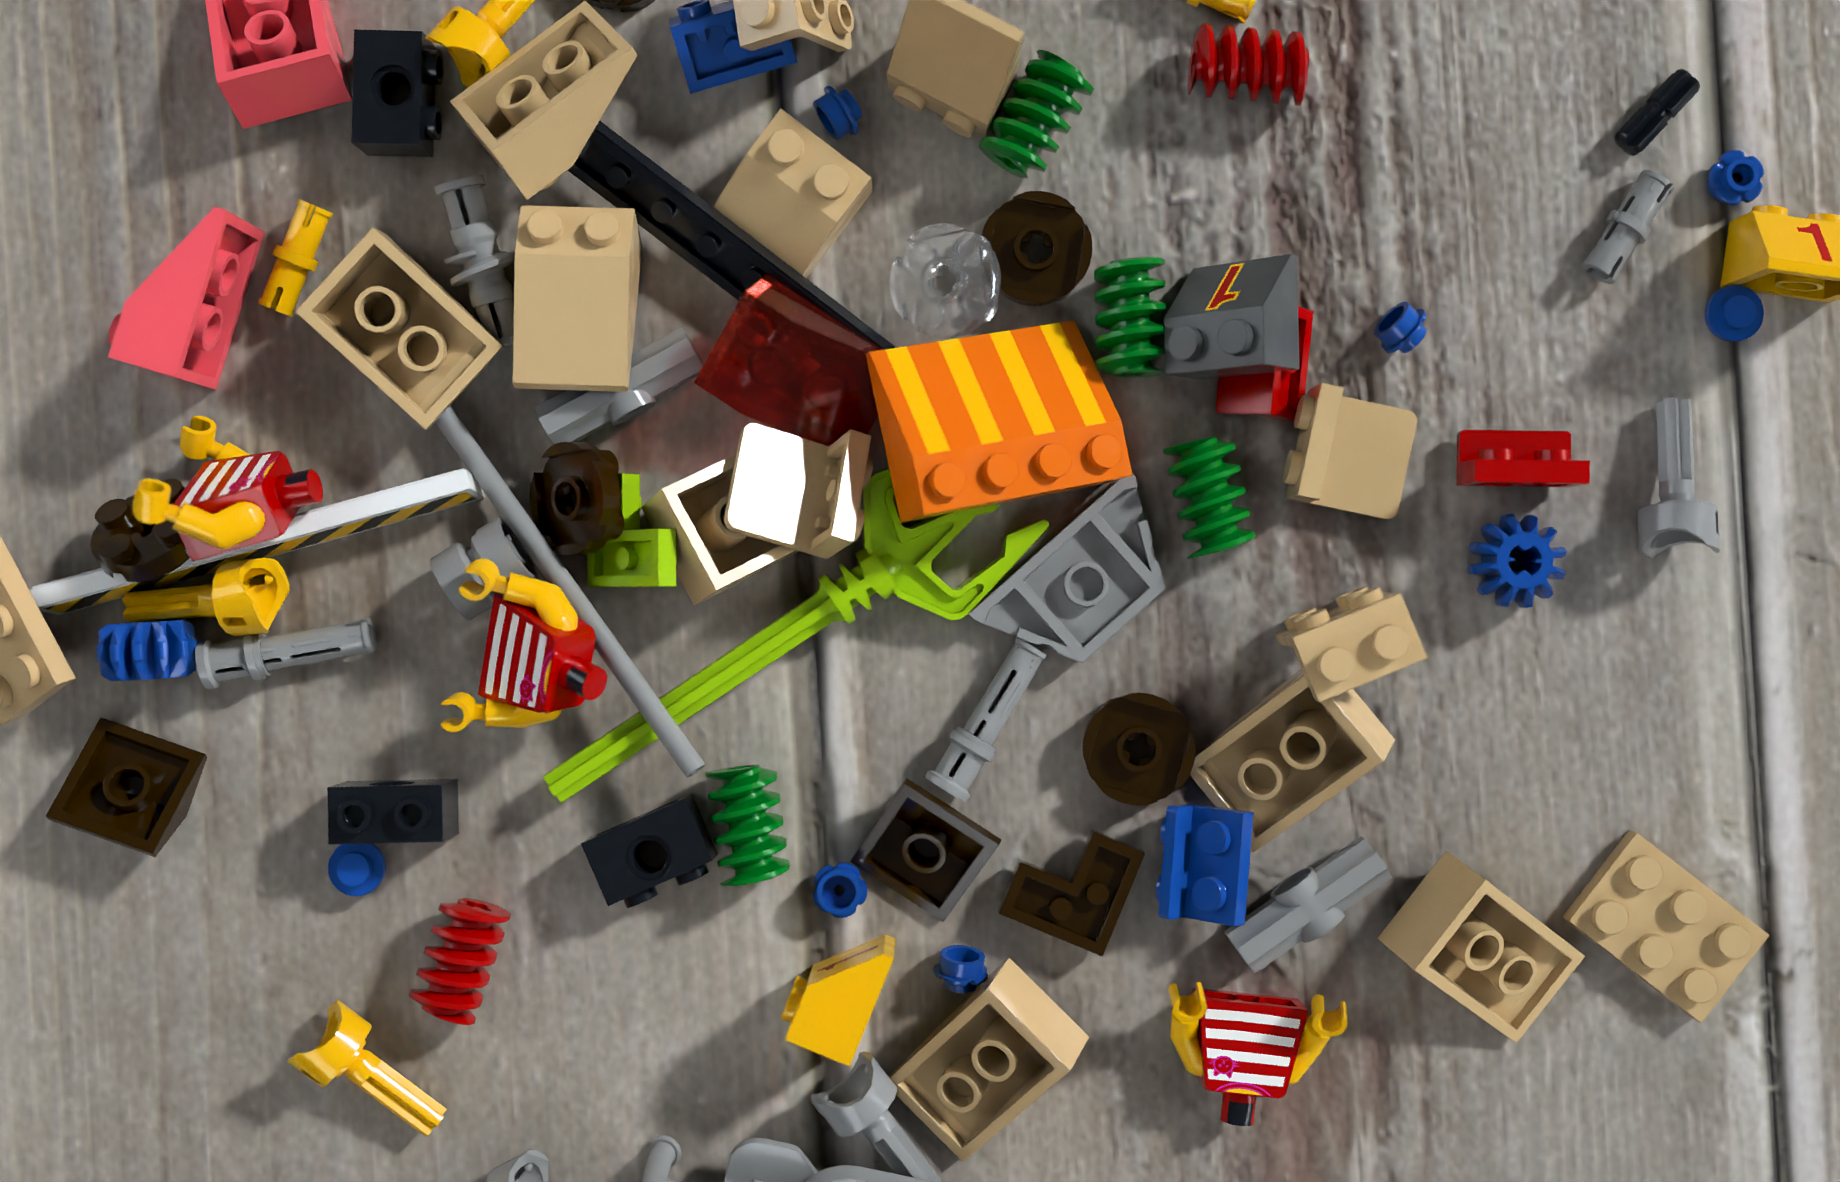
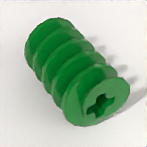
M1045 50L1036 51L1039 59L1029 60L1026 65L1025 73L1028 79H1019L1015 83L1013 90L1017 98H1008L1003 103L1002 111L1006 118L998 117L992 121L990 129L995 137H983L978 146L998 166L1021 178L1028 177L1026 174L1028 168L1045 172L1047 164L1037 154L1038 151L1042 149L1056 153L1059 149L1058 144L1049 135L1050 131L1068 134L1071 127L1061 117V113L1065 111L1079 115L1082 111L1080 104L1072 97L1073 93L1077 92L1091 96L1094 88L1076 67Z
M1157 257L1124 258L1111 261L1109 264L1094 270V280L1108 286L1095 293V303L1110 308L1095 315V325L1110 330V332L1096 338V347L1112 353L1096 360V367L1099 371L1125 378L1154 377L1165 374V370L1151 366V360L1165 355V348L1150 343V338L1164 333V325L1151 322L1150 315L1165 310L1166 303L1149 299V293L1165 287L1164 280L1149 276V270L1165 264L1164 259Z
M1217 437L1195 440L1163 449V454L1181 457L1180 461L1168 468V476L1186 478L1185 483L1173 490V497L1191 500L1190 505L1177 513L1178 519L1196 522L1195 527L1182 535L1183 541L1201 544V548L1189 555L1187 559L1239 548L1256 537L1254 530L1237 528V523L1251 515L1250 509L1232 506V501L1246 493L1245 487L1227 484V479L1241 471V467L1238 464L1222 462V457L1236 449V445L1232 442L1218 441Z
M759 764L705 772V777L721 780L723 783L722 787L708 794V799L726 804L724 810L711 816V821L729 826V831L714 838V842L716 845L732 848V853L718 860L717 864L718 867L735 870V876L720 883V885L739 886L771 880L788 871L790 868L789 860L772 856L786 848V838L769 834V832L783 825V816L766 812L767 809L780 803V794L763 790V787L777 780V772L760 768Z

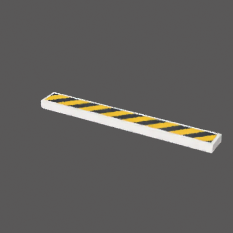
M462 468L298 513L291 521L285 533L278 538L192 562L191 558H189L177 569L152 580L127 582L122 574L113 573V578L107 575L102 568L33 586L30 592L40 611L62 615L123 598L126 592L153 590L215 573L223 562L273 557L485 498L472 473Z

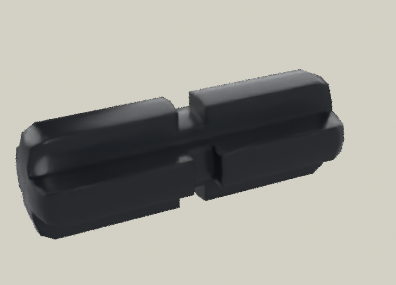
M1679 69L1671 74L1646 101L1647 104L1642 108L1640 107L1615 134L1616 144L1631 156L1642 152L1666 127L1667 121L1672 117L1674 118L1699 91V81L1685 69Z

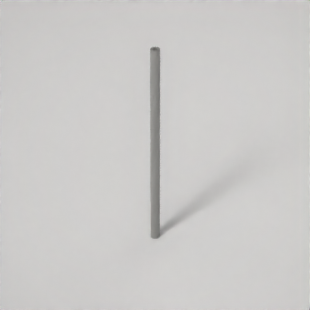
M449 406L435 421L438 428L470 473H472L477 483L549 583L560 587L575 609L578 617L593 627L596 634L594 648L686 778L697 773L706 764L453 408Z

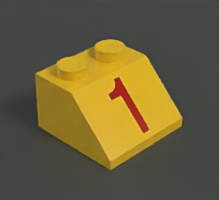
M1759 205L1752 207L1751 212L1729 222L1720 287L1740 285L1757 293L1826 303L1840 299V215L1815 213L1808 215L1806 219L1787 216L1788 209L1781 206Z
M886 934L813 964L807 979L797 975L780 1018L790 1023L785 1040L850 1067L894 960L896 938Z

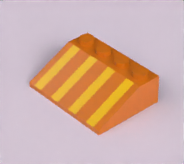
M1074 320L878 350L866 354L900 523L1103 485L1133 476L1121 418Z

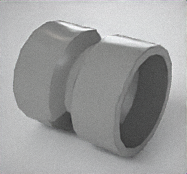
M496 518L478 529L474 536L471 537V547L462 543H455L430 559L432 571L445 595L457 611L467 620H472L490 609L494 594L497 593L491 591L485 598L478 601L468 600L460 594L459 587L465 581H476L484 585L480 576L464 571L471 562L480 558L489 559L498 567L501 576L509 577L510 572L538 579L535 566L528 553L506 522L501 518Z

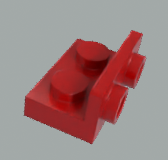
M1462 430L1457 434L1456 486L1568 488L1590 484V461L1571 460V434L1568 431Z

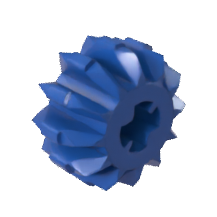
M1506 514L1500 517L1499 527L1492 523L1484 524L1480 530L1487 543L1472 542L1468 547L1471 553L1481 556V563L1471 564L1467 567L1468 574L1485 575V578L1479 583L1477 591L1481 595H1488L1495 591V603L1501 607H1508L1513 600H1515L1520 608L1532 607L1534 594L1542 599L1550 598L1553 595V590L1547 579L1562 580L1566 575L1565 571L1561 568L1553 566V559L1562 558L1568 552L1564 547L1550 548L1549 544L1555 538L1557 530L1553 527H1545L1538 531V517L1534 515H1526L1519 522L1514 514ZM1510 552H1522L1524 560L1518 561V563L1524 565L1523 570H1511L1509 562L1515 561V558L1509 557Z
M185 620L107 624L98 631V645H96L97 662L100 664L101 676L110 681L150 680L189 676L196 671L195 648L198 644V639H195L194 625Z

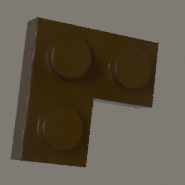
M1091 829L1071 880L1019 859L998 908V913L1103 957L1145 852Z

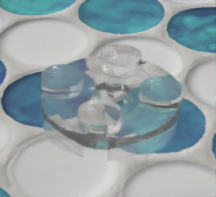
M949 223L928 225L914 232L907 240L911 243L904 249L901 257L896 256L890 271L891 298L900 316L904 320H909L913 327L919 329L917 331L927 336L938 338L961 337L971 333L982 323L990 321L998 309L997 299L1001 288V272L998 259L988 239L964 227ZM948 266L950 273L955 274L956 278L955 286L952 287L948 295L945 294L944 290L935 289L934 285L935 279L943 276V267Z

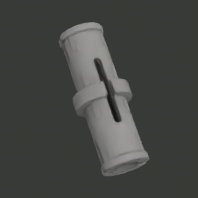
M1643 170L1631 188L1632 190L1618 210L1611 211L1605 220L1606 229L1594 249L1591 250L1581 265L1583 270H1587L1586 273L1589 276L1606 284L1615 282L1624 263L1637 244L1645 243L1651 233L1649 226L1654 220L1653 218L1674 190L1673 184H1668L1670 181L1666 177L1650 170Z

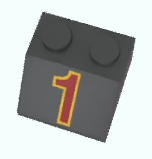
M1287 254L1193 268L1164 317L1165 375L1204 380L1300 370L1297 255Z

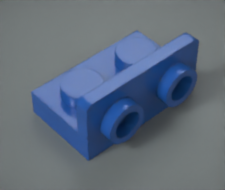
M709 0L693 1L678 7L679 16L669 19L670 30L690 94L797 63L791 39L754 51L740 47L733 0L711 6Z
M1198 804L1168 806L1166 817L1162 822L1160 839L1164 848L1162 872L1156 883L1159 918L1168 920L1189 918L1234 927L1245 925L1254 812Z

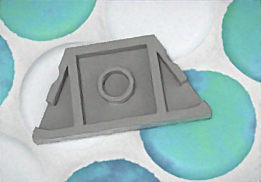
M1133 474V476L1115 482L969 613L972 619L1080 663L1089 658L1166 589L1161 568L1154 553L1149 524L1145 520L1139 498L1136 476Z

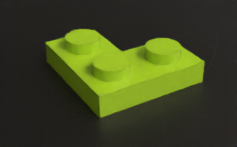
M619 473L617 477L621 498L620 511L624 518V528L619 538L608 540L600 550L587 554V587L676 586V566L678 560L676 529H640V511L642 506L640 474Z

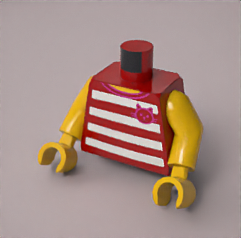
M193 416L190 421V428L186 426L181 427V451L190 459L203 460L211 457L215 460L204 462L173 505L169 504L171 487L168 484L156 479H142L134 493L132 509L135 517L143 523L159 524L165 520L174 523L172 529L178 532L193 562L275 539L283 535L301 506L322 501L323 488L317 472L313 469L293 473L286 455L280 451L251 455L230 442L224 446L215 441L217 427L213 420L204 416Z
M477 559L464 569L467 573L480 576L484 585L476 581H465L459 587V592L463 597L468 600L478 601L485 598L491 591L498 592L493 597L478 695L487 699L486 704H480L476 702L474 697L465 692L455 693L441 702V705L458 706L461 708L464 717L463 719H445L440 723L444 730L458 732L474 720H485V727H531L557 719L563 709L580 706L585 699L593 700L602 694L607 683V674L603 668L592 663L596 640L593 627L578 617L575 609L560 587L553 583L510 572L509 577L501 576L498 567L489 559Z
M1201 982L1195 983L1196 988H1193L1192 994L1188 996L1179 995L1176 983L1170 984L1168 988L1172 1004L1170 1038L1185 1069L1198 1076L1203 1088L1208 1091L1223 1093L1220 1120L1231 1125L1252 1126L1254 1123L1256 1096L1284 1098L1288 1085L1299 1082L1321 1054L1329 1039L1342 1034L1347 1028L1346 1002L1341 1001L1340 1006L1334 1011H1324V996L1320 994L1312 997V1015L1307 1018L1308 1009L1296 998L1203 989Z

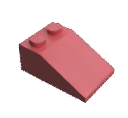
M205 0L216 82L243 129L352 101L345 57L329 0Z
M214 207L124 302L122 312L116 315L109 329L108 340L111 348L108 357L217 390L265 232L225 209Z

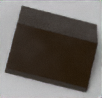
M100 717L46 817L50 821L156 857L186 818L207 756L196 750Z
M906 778L887 803L850 862L944 922L997 849L1002 839Z

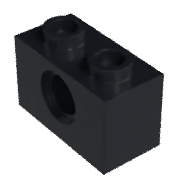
M354 30L351 143L367 156L433 157L434 140L441 139L442 115L439 106H435V85H441L443 81V57L441 51L436 50L435 45L425 39L426 35L422 31ZM400 84H410L411 92L408 99L402 104L390 105L389 97L392 90Z
M458 779L346 781L327 787L328 844L444 842L459 834Z
M692 793L591 836L581 843L607 905L610 906L624 900L627 908L658 895L655 886L674 877L678 886H681L709 873L706 863L713 861L718 854ZM654 840L664 847L667 856L664 866L653 868L643 863L639 855V847L642 841Z

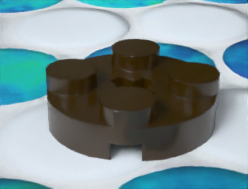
M1044 191L1021 193L1004 203L999 209L997 208L989 216L984 226L980 243L981 264L989 284L1005 298L1027 306H1043L1067 298L1072 290L1083 280L1092 257V236L1087 224H1084L1082 217L1075 211L1076 208L1065 198ZM1033 235L1043 236V245L1052 249L1051 256L1041 257L1038 264L1028 262V254L1020 252V244L1030 243Z
M560 442L549 447L541 457L549 458L543 472H534L530 484V510L533 522L542 535H549L552 542L557 545L551 547L556 553L561 555L595 553L608 540L619 538L624 528V518L620 511L621 498L617 477L619 471L618 460L610 450H600L587 442ZM574 494L577 497L576 505H573L572 495Z
M167 479L162 482L171 487L169 504L173 505L185 488L181 481ZM134 495L125 500H110L99 507L95 513L98 526L93 531L90 541L91 552L107 575L114 578L113 573L122 574L127 582L148 581L168 574L190 558L185 551L186 548L178 532L172 529L174 523L167 520L159 524H146L139 521L132 509Z
M1137 692L1112 698L1093 714L1084 732L1082 753L1090 777L1107 796L1124 804L1142 806L1158 802L1157 800L1166 798L1184 785L1194 765L1196 745L1188 721L1172 703L1153 694ZM1139 732L1147 734V744L1154 747V754L1152 758L1142 757L1139 764H1132L1129 762L1130 753L1122 749L1125 739L1134 740Z

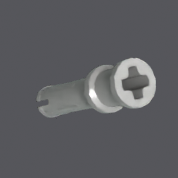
M363 618L362 620L267 637L265 634L244 635L242 639L214 644L210 639L199 640L197 643L195 661L202 685L206 689L218 688L222 681L250 676L254 681L266 679L267 676H271L272 670L352 655L376 653V634L371 619Z
M1016 638L1014 646L988 685L986 692L964 728L958 726L956 730L953 729L950 733L949 738L952 742L936 769L928 770L924 776L933 784L965 803L971 797L968 789L985 762H992L995 757L993 753L996 748L992 747L993 742L1013 709L1019 703L1021 696L1042 661H1045L1047 657L1046 654L1019 638Z

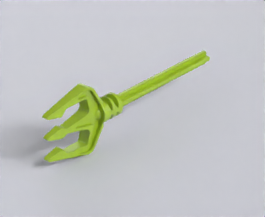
M889 467L871 474L867 486L862 490L861 509L864 510L865 515L862 528V545L864 548L855 554L858 566L849 570L841 563L839 567L842 576L837 580L833 581L826 574L818 578V590L813 596L661 696L659 700L676 724L680 725L832 622L843 621L847 622L848 625L854 622L856 618L853 608L859 604H862L869 611L872 610L869 598L876 593L885 600L896 594L898 598L948 620H960L974 609L1049 526L1048 520L1040 519L1005 533L1002 554L957 587H949L932 572V560L977 515L993 513L1000 504L935 516L911 527L902 526L892 499L894 490ZM639 711L544 774L543 778L549 785L548 789L553 796H556L563 803L659 738Z

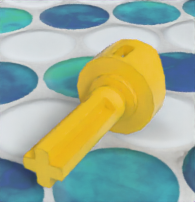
M489 0L478 11L477 16L460 6H453L425 39L446 46L455 61L461 83L466 87H470L511 56L510 51L501 38L504 37L535 0Z
M255 558L223 562L216 570L212 584L126 592L122 598L126 606L123 617L127 622L216 617L222 629L232 636L265 634L269 632L277 612L290 591V586L284 569L275 559ZM265 574V577L263 578H253L255 576Z
M335 1000L327 1008L326 1030L318 1046L312 1051L295 1054L287 1062L322 1088L329 1084L334 1077L339 1078L344 1073L348 1080L423 1136L427 1137L433 1128L441 1122L444 1117L443 1114L447 1109L372 1052L363 1049L367 1042L365 1038L370 1032L372 1025L341 1001Z

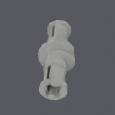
M484 176L463 177L439 184L434 187L437 197H443L452 227L450 231L452 241L459 251L458 255L448 257L443 261L448 267L464 268L462 272L451 278L450 285L453 288L469 285L470 302L472 309H476L479 322L504 346L503 348L513 346L514 289L512 283L507 279L505 267L514 262L515 252L499 251L496 241V227L494 221L490 220L481 189L482 186L486 185Z

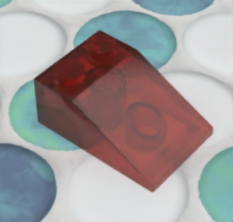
M766 274L748 287L742 294L694 383L745 416L795 436L830 446L850 429L868 435L878 419L866 354L883 349L861 337Z

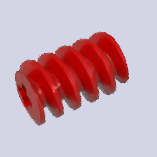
M1203 23L1198 29L1191 48L1188 69V95H1190L1197 80H1202L1205 96L1208 98H1212L1218 83L1224 82L1228 99L1234 100L1241 84H1247L1250 101L1256 102L1263 86H1269L1272 103L1278 104L1285 89L1291 88L1294 104L1301 106L1306 90L1309 67V50L1305 48L1302 33L1292 31L1283 45L1279 31L1270 29L1260 45L1257 29L1247 27L1238 42L1234 27L1225 25L1215 41L1212 26L1208 23Z
M462 898L458 899L457 903H440L438 910L451 918V922L446 925L432 926L431 932L443 939L444 943L443 946H425L423 953L436 961L437 964L436 967L418 968L416 975L428 982L429 987L428 989H411L409 997L420 1003L422 1009L434 1017L455 1024L469 1026L475 1024L476 1017L470 1010L480 1007L483 1000L482 994L476 988L488 985L490 974L482 966L495 964L497 959V952L489 945L501 943L504 938L505 932L495 923L509 921L511 913L485 901Z

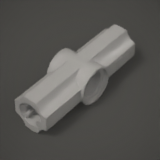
M680 327L632 354L629 392L564 390L534 408L542 427L554 444L578 442L609 424L616 426L639 416L656 404V398L680 387V385L698 377L707 370L683 327Z
M1360 836L1343 849L1334 853L1316 868L1308 867L1285 879L1272 891V898L1245 916V925L1231 926L1224 933L1253 974H1255L1299 942L1307 943L1314 941L1331 931L1343 920L1345 910L1390 880L1392 876L1377 852L1365 838Z

